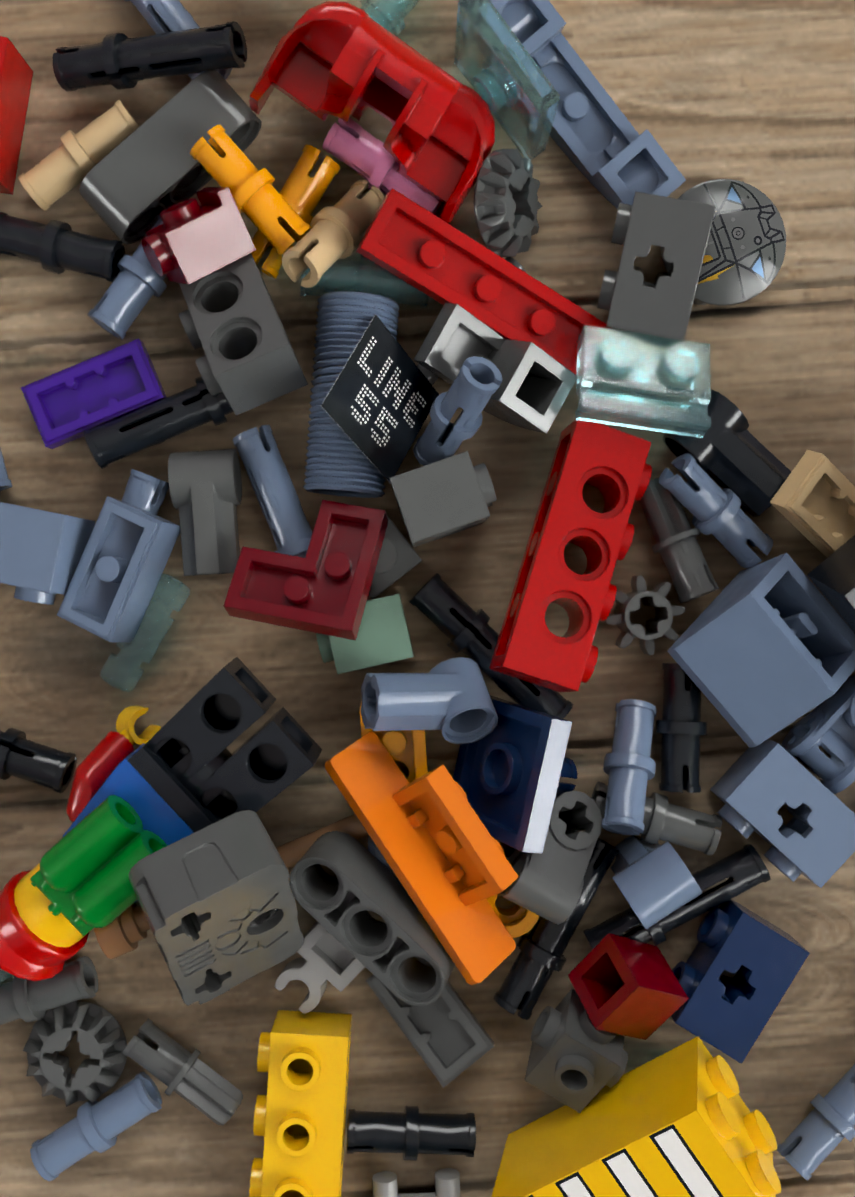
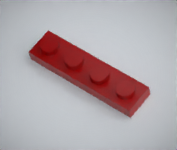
M393 188L386 194L356 250L357 253L442 305L445 303L460 305L503 338L534 343L576 374L578 378L575 384L582 382L610 330V327H606L607 324Z

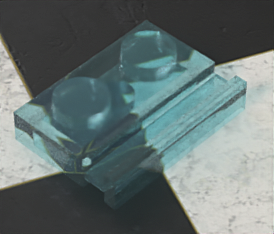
M584 325L578 338L577 346L578 378L576 380V395H578V408L575 411V420L703 438L711 427V417L707 413V405L711 400L710 344L686 340L683 342L641 333Z

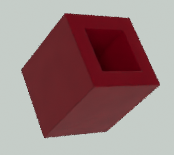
M608 933L568 974L596 1030L638 1039H648L689 999L657 946Z

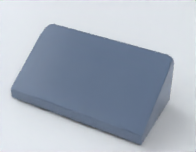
M107 496L57 616L109 642L133 641L179 536L180 526L128 503Z

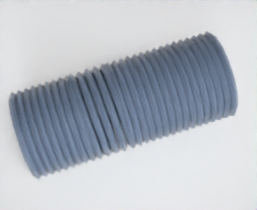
M362 292L326 293L317 299L319 304L317 305L318 311L316 313L318 317L316 318L317 324L315 325L317 330L315 331L316 337L314 338L316 341L314 347L316 349L313 351L316 356L313 358L315 364L312 366L314 370L312 376L314 379L311 381L314 387L310 389L313 393L310 396L312 401L309 402L312 406L309 408L311 414L308 415L311 419L308 421L310 427L307 428L310 432L307 436L310 439L306 441L309 445L306 447L308 452L305 455L308 458L305 460L307 463L305 469L307 471L304 473L306 484L303 487L308 492L363 498L383 497L385 495L383 490L386 488L384 476L321 405L338 378L339 374L337 373H341L375 314L397 340L396 336L398 334L396 330L398 329V311L400 308L395 301L380 295Z

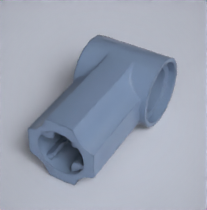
M458 657L448 659L433 667L429 673H366L361 686V716L365 729H372L373 731L441 730L445 740L455 744H466L484 738L497 726L498 716L478 663L470 658Z
M632 835L615 846L619 853L614 864L611 866L615 874L612 879L645 930L702 894L691 872L668 841L661 846L658 842L653 845L642 842L641 839Z

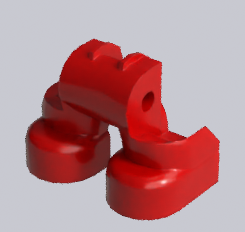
M326 1L308 9L294 24L293 28L280 39L250 94V109L258 115L274 88L323 121L326 120L329 114L347 122L351 116L359 121L369 106L392 122L393 127L383 147L400 164L396 172L443 203L445 206L439 218L450 224L475 185L480 168L486 157L491 153L495 143V121L487 102L474 89L456 80L375 22L363 9L347 2Z

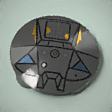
M715 179L695 185L678 198L716 206L693 304L718 306L739 304L757 296L772 283L784 261L786 232L779 211L763 192L742 181ZM662 257L666 271L669 272L671 263L665 261Z

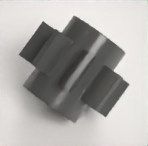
M632 576V592L625 594L622 591H616L615 602L617 604L614 614H609L602 623L617 625L622 631L615 643L619 648L624 649L631 644L634 638H639L642 652L647 655H653L655 651L654 639L663 637L677 641L679 636L670 627L673 622V616L684 613L685 607L671 605L665 598L671 588L669 582H661L652 591H647L646 581L643 576ZM640 598L644 606L654 607L655 618H651L645 623L646 631L642 625L634 624L630 621V612L640 609Z

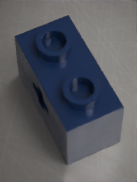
M733 899L722 903L719 909L715 908L706 914L697 932V940L699 942L686 963L681 961L672 969L689 999L671 1017L677 1025L742 1064L810 953L791 935ZM724 970L730 973L737 972L733 979L724 975L719 978Z

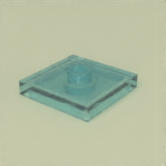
M460 0L457 11L454 63L473 89L487 102L491 113L524 158L532 160L546 150L560 95L490 0Z

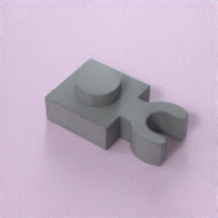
M318 921L303 936V945L297 951L303 958L290 961L277 978L274 986L277 990L281 991L292 980L304 982L309 988V993L299 1007L303 1014L316 1008L326 991L327 980L337 990L342 992L365 968Z

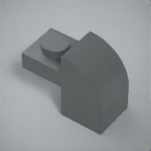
M445 303L417 352L414 361L449 385H452L457 378L460 368L467 358L477 356L491 361L501 372L502 383L498 390L492 394L483 411L515 426L547 434L578 376L534 343L505 339L460 305Z

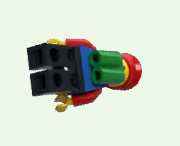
M238 657L224 666L162 728L152 724L137 736L134 731L135 722L140 716L146 714L149 708L129 706L123 709L116 720L117 732L110 731L79 764L75 771L66 806V812L72 825L63 837L43 855L38 865L32 870L14 875L0 891V969L17 978L31 981H41L54 977L63 970L65 961L73 957L85 946L89 932L93 928H103L111 924L133 903L138 901L128 874L139 860L234 813L244 810L257 812L314 766L322 749L284 707L265 722L258 731L233 753L226 748L265 714L276 701V698ZM134 744L140 745L136 750H134Z

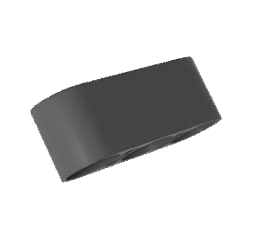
M217 70L206 71L187 84L96 164L81 182L80 194L122 243L126 245L136 243L146 237L145 232L151 230L163 210L190 199L213 178L190 155V150L202 136L207 142L211 138L207 131L221 124L226 130V134L243 152L258 135L262 121Z
M332 831L320 836L297 862L290 874L289 884L295 899L396 997L405 1003L415 1006L429 1005L436 1001L443 992L455 964L399 879L357 839L348 833ZM320 864L332 869L337 878L325 873ZM367 910L377 913L385 922L377 921L371 917ZM415 957L425 959L433 967L423 965Z

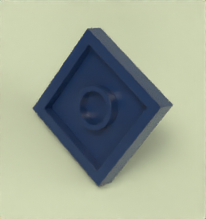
M490 695L498 716L497 726L490 734L480 740L460 744L453 779L464 789L468 802L491 836L521 852L543 854L555 797L561 793L573 791L576 786L572 783L559 782L560 777L577 779L578 775L573 760L565 757L572 721Z

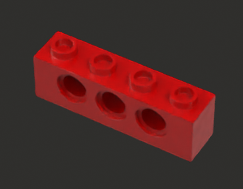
M580 416L561 432L489 669L560 693L579 691L581 682L587 683L598 659V647L592 645L599 621L603 622L609 616L616 598V585L610 583L616 561L624 559L634 536V525L628 523L634 500L639 501L643 497L650 482L652 466L646 463L651 446L650 441ZM584 484L593 485L602 493L605 502L602 513L591 510L584 502L582 495ZM567 543H573L584 551L587 558V567L583 575L573 572L566 565L564 549ZM550 603L560 605L568 614L569 627L563 637L554 635L546 625L545 612Z

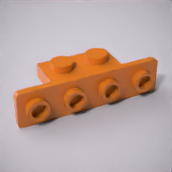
M372 731L368 732L327 760L324 765L325 769L465 981L469 985L481 983L516 948L515 941L486 898L503 892L519 876L505 857L500 843L491 836L468 802L464 789L452 778L444 764L409 783L377 734Z

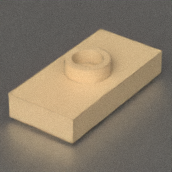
M807 450L770 503L828 558L855 535V486L824 454Z

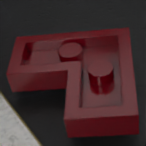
M322 500L305 558L242 546L223 605L229 616L356 641L388 526L386 511Z

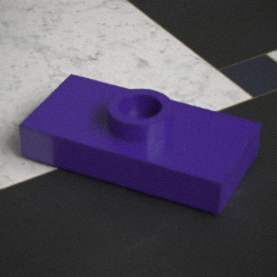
M139 338L21 387L45 447L50 449L83 437L84 430L93 429L136 411L143 406L167 398L145 344Z

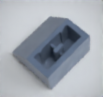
M788 553L740 571L667 650L749 748L760 745L833 696L855 670L854 632Z

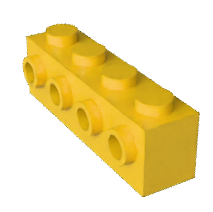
M278 1010L271 1032H261L258 1046L257 1072L268 1073L267 1095H257L253 1135L264 1136L263 1158L254 1157L249 1197H341L352 1014L308 1012L303 1014L301 1011Z

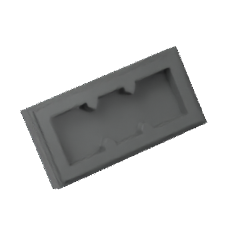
M415 957L423 965L433 967L425 959ZM374 975L366 980L443 1088L494 1047V1041L449 981H447L443 992L436 1001L429 1005L415 1006L405 1003L396 997Z

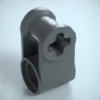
M579 791L564 792L555 797L543 854L521 852L513 848L507 860L519 878L507 889L499 893V896L557 925L563 923L571 915L580 899L584 885V876L602 829L600 809L591 797Z

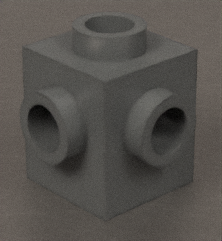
M571 989L555 1009L547 1006L539 1015L531 1033L532 1045L525 1081L581 1113L605 1085L611 1088L621 1078L628 1061V1052L623 1050L625 1036L596 1030L576 991Z

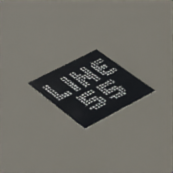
M375 314L321 407L387 481L391 483L390 478L394 477L439 393Z

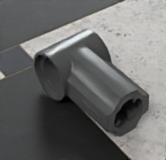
M236 448L170 453L168 459V482L173 506L176 510H179L184 576L234 573L240 556L237 505H240L242 501L241 467Z

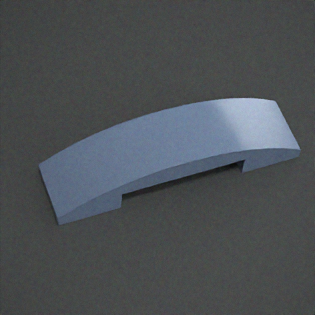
M489 0L475 12L473 17L482 35L522 99L565 155L614 207L618 209L619 203L632 205L635 191L668 197L686 181L648 129L642 134H638L565 39L561 31L566 22L549 0Z

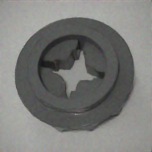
M517 148L499 149L490 153L480 168L474 190V214L480 235L487 248L500 257H515L517 253L528 251L532 242L531 236L539 231L537 211L542 205L538 202L537 191L540 182L532 178L533 165L531 159L523 158Z
M75 1001L47 1011L46 1016L33 1025L29 1039L23 1051L27 1052L29 1064L26 1076H34L41 1085L42 1097L54 1095L64 1099L66 1107L77 1101L90 1100L93 1103L111 1087H114L124 1070L127 1057L122 1054L127 1046L124 1031L111 1013L90 1002ZM78 1031L77 1042H80V1053L90 1055V1059H84L76 1073L71 1074L72 1068L69 1067V1057L59 1055L58 1051H64Z

